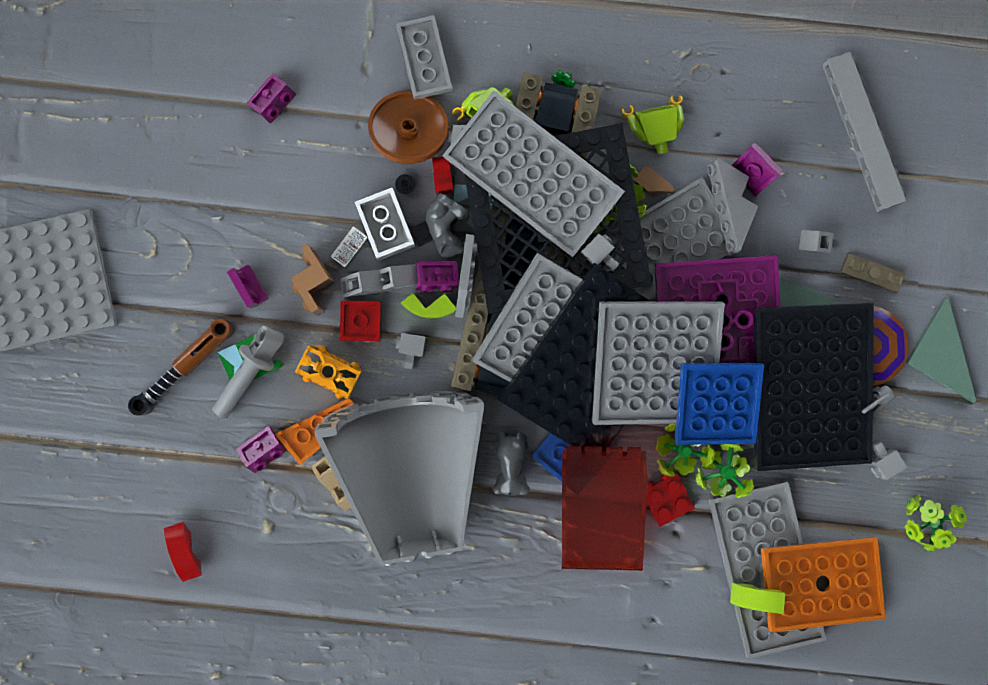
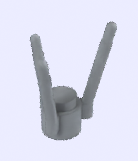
M878 385L873 387L874 402L863 409L862 413L865 414L877 406L873 410V416H875L883 407L889 404V401L894 399V394L887 385L881 388Z

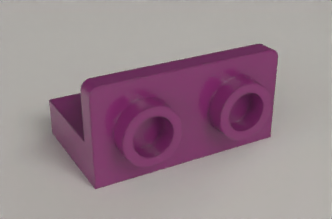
M272 73L249 99L247 104L266 121L272 123L296 96V93Z
M418 261L416 263L418 284L415 286L416 290H422L423 293H430L434 290L451 292L459 285L457 261Z
M246 265L239 270L233 268L227 271L246 307L252 309L268 300L266 292L250 265Z
M270 426L264 428L236 449L246 468L254 473L263 470L266 465L280 458L287 451Z

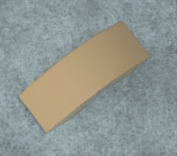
M325 456L311 466L318 481L331 492L337 505L346 512L351 506Z

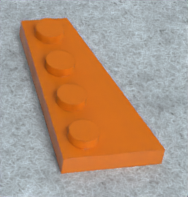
M351 398L345 399L276 433L275 436L295 460L302 465L321 449L315 436L314 430L316 425L323 422V418L329 414L355 403Z

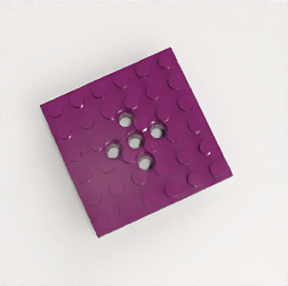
M778 256L655 263L657 302H716V298L722 295L725 299L724 317L726 319L722 329V336L727 338V343L721 347L719 363H754V308L781 307ZM741 314L746 316V322L743 325L738 323V317Z

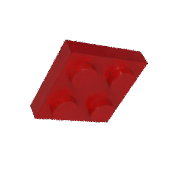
M340 301L339 341L380 342L381 301Z

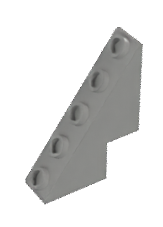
M717 158L708 165L707 173L712 184L716 210L720 217L721 230L726 242L725 247L728 255L731 257L741 251L758 206L742 197L749 176Z
M416 264L390 266L374 271H361L340 278L343 298L414 287L418 284Z

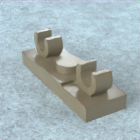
M849 253L846 254L840 271L842 274L894 293L899 292L905 276L904 273Z

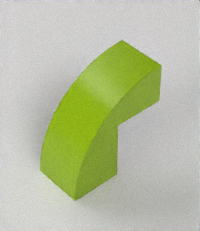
M414 293L401 302L408 311L426 319H440L456 312V307L445 293L427 308L422 305Z
M732 583L730 603L751 610L784 614L785 592L775 589H761L752 584Z

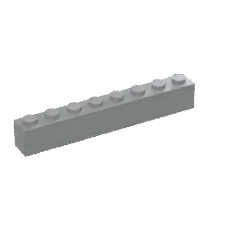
M847 52L828 59L822 66L876 211L879 212L905 202V189L898 180L899 173L892 164V154L886 148L884 133L877 124L878 117L871 108V98L865 92L864 80L858 73L855 57L852 56L851 52Z

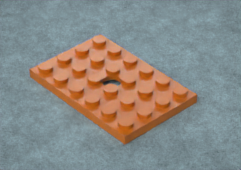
M878 537L761 548L765 589L785 592L784 614L767 612L768 630L770 632L886 619ZM824 575L829 580V586L825 588V591H819L816 587V581L820 576Z

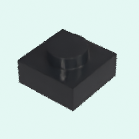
M426 221L410 229L419 247L433 241Z

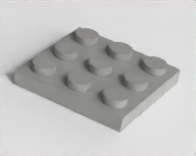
M466 234L455 313V317L463 318L464 311L469 309L477 244L473 243L474 235Z

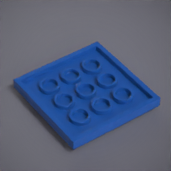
M681 363L675 443L677 445L756 443L764 365L762 363Z

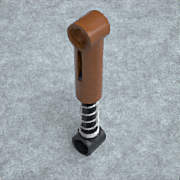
M223 319L214 320L210 327L172 362L173 368L169 371L167 370V373L163 377L161 376V379L155 382L151 388L149 387V390L129 400V411L137 416L151 413L155 403L158 401V397L163 396V392L169 390L171 385H175V381L181 379V376H187L223 341L233 335L234 326L232 323ZM221 324H224L226 326V331L224 334L220 335L218 332V327ZM140 400H142L145 405L142 411L138 408V402Z

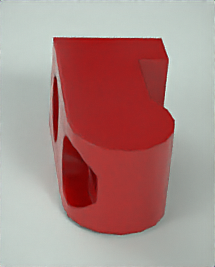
M443 156L432 157L436 195H439V193H454L449 161Z

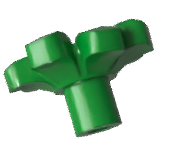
M558 70L551 77L554 81L552 84L570 88L575 86V80L571 79L572 74L570 72L564 74L562 70Z

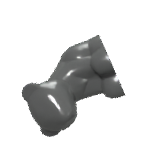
M439 193L438 197L427 208L426 223L438 253L443 258H450L463 253L465 245L463 241L451 232L452 226L458 220L461 222L466 221L470 214L467 209Z
M519 432L516 434L499 433L496 437V455L500 460L502 472L498 475L492 490L495 494L525 495L529 492L530 487L527 485L526 477L521 472L528 449L527 437Z

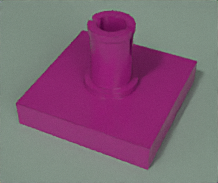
M756 143L731 165L749 176L746 187L755 196L762 192L783 172L772 160V157L765 153Z

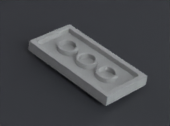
M435 15L397 23L396 27L414 100L453 91Z

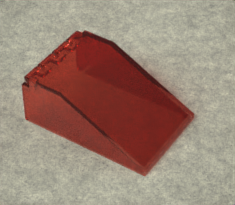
M567 446V449H562V569L643 571L648 474L646 451L641 450V447H627L626 452L623 451V447L606 446V451H602V446H585V451H581V446Z

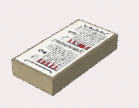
M353 225L329 257L347 269L369 240L368 236Z

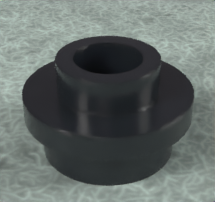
M403 174L396 179L395 186L399 193L410 194L415 188V181L412 176ZM403 181L409 182L407 187H402L401 184Z

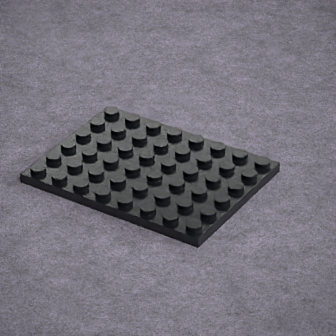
M594 262L498 399L506 406L598 462L625 425H594L592 422L599 303L651 301Z
M874 303L754 308V363H762L764 365L756 443H754V470L769 471L872 463L873 408L865 414L862 413V410L873 403Z

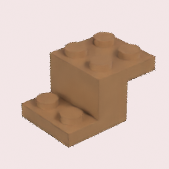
M306 244L301 247L303 251L301 256L309 267L290 278L293 282L291 287L296 295L302 296L304 301L301 303L307 312L320 315L325 311L315 294L334 283V280L314 248Z

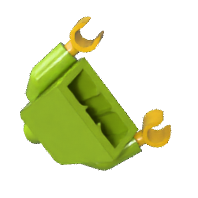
M494 87L488 90L474 91L462 102V107L455 108L452 114L455 116L457 112H462L461 116L457 119L458 121L464 120L466 114L472 118L493 91L514 105L510 100L513 94L508 88H504L501 92Z
M679 95L678 102H675L673 96H671L669 105L635 112V115L634 107L629 105L631 112L625 113L622 108V116L627 119L632 132L640 141L648 145L655 144L657 154H664L668 152L667 141L677 138V134L680 133L685 121L683 108L680 105L683 98Z

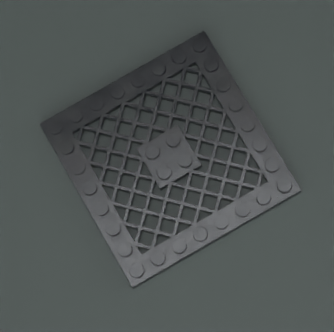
M623 124L554 136L625 191L615 204L617 214L612 211L608 213L615 218L612 225L608 227L602 222L599 224L607 230L605 235L608 236L611 233L619 239L610 256L615 253L623 260L613 272L609 271V273L632 289L651 286ZM605 149V150H606V154L603 153V152L600 151V150ZM591 152L587 159L580 155V153ZM595 153L604 158L599 167L590 161ZM607 161L610 174L602 170ZM464 174L488 314L500 313L511 297L520 280L514 286L506 279L512 271L521 278L524 274L516 270L515 267L520 259L529 265L531 264L528 259L523 257L528 248L561 267L563 266L555 260L562 252L570 258L563 267L564 269L568 270L567 268L573 260L582 266L576 274L578 277L584 269L589 271L590 267L587 266L588 260L583 263L576 258V255L573 258L539 231L528 225L526 221L524 222L519 219L516 213L512 214L506 210L503 203L499 205L493 201L494 196L490 195L489 197V193ZM490 203L498 208L494 216H492ZM502 211L510 216L505 225L496 220ZM513 219L522 224L517 233L508 229ZM617 222H619L621 235L613 230ZM494 223L498 225L500 228H502L497 237L495 233ZM525 227L534 233L529 242L520 237ZM505 231L514 237L508 246L499 240ZM592 233L590 237L594 239L596 236ZM537 236L539 243L546 242L541 250L531 245ZM517 239L526 245L520 254L511 248ZM621 242L623 244L624 255L616 250ZM497 243L505 248L501 256H499ZM549 244L558 249L553 258L543 253ZM509 251L517 256L512 266L503 261ZM625 261H626V266H627V268H626V269H620V268L622 267V265H623V264L625 263ZM501 263L505 265L507 268H509L504 277L502 274ZM504 283L507 284V285H508L509 287H511L512 289L505 290V285H504Z

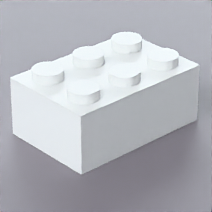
M393 188L355 202L378 261L416 247Z

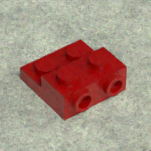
M674 472V477L663 474L660 476L661 480L655 483L650 481L643 485L644 489L640 490L659 527L695 509L685 486L676 472Z

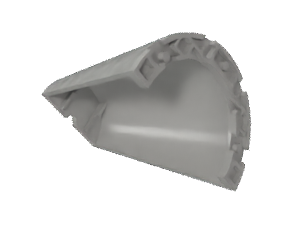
M429 391L430 394H423L422 396H418L417 392L394 394L370 399V404L358 406V403L344 407L324 417L323 422L316 425L314 430L315 436L380 566H392L397 562L403 561L413 562L421 555H425V558L430 559L440 554L452 555L457 551H462L484 411V403L475 396L470 399L467 393L453 391Z

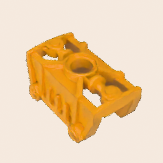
M308 345L295 373L302 376L303 381L307 383L312 381L334 392L338 399H349L362 373V369L359 363L352 361L350 363L328 352L323 345ZM310 351L318 355L322 363L319 361L313 362L311 357L307 355ZM310 365L318 373L312 374L300 368L301 366ZM326 366H331L334 370L330 378L323 375V369ZM348 370L357 376L356 378H345L343 373L339 371ZM335 381L338 383L340 381L344 382L349 391L347 392L336 386Z

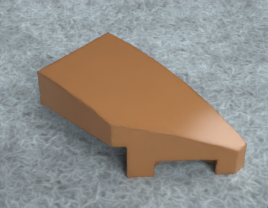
M647 165L639 172L638 177L633 179L635 184L641 185L643 190L649 194L652 193L653 196H658V194L662 193L674 194L676 192L674 187Z

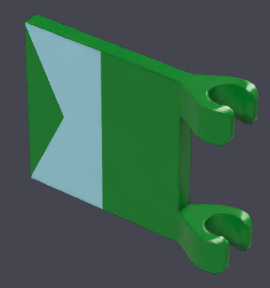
M257 334L218 352L229 380L232 379L244 361V358L239 353L240 346L250 345ZM281 360L273 361L274 367L271 371L260 369L254 379L283 367Z

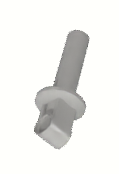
M262 326L250 345L240 346L239 353L244 358V361L212 407V411L216 415L228 418L260 369L266 371L273 369L274 363L271 358L283 343V333Z

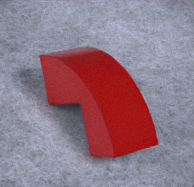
M183 522L164 528L167 550L181 581L184 582L202 576L201 562L192 550L190 530Z

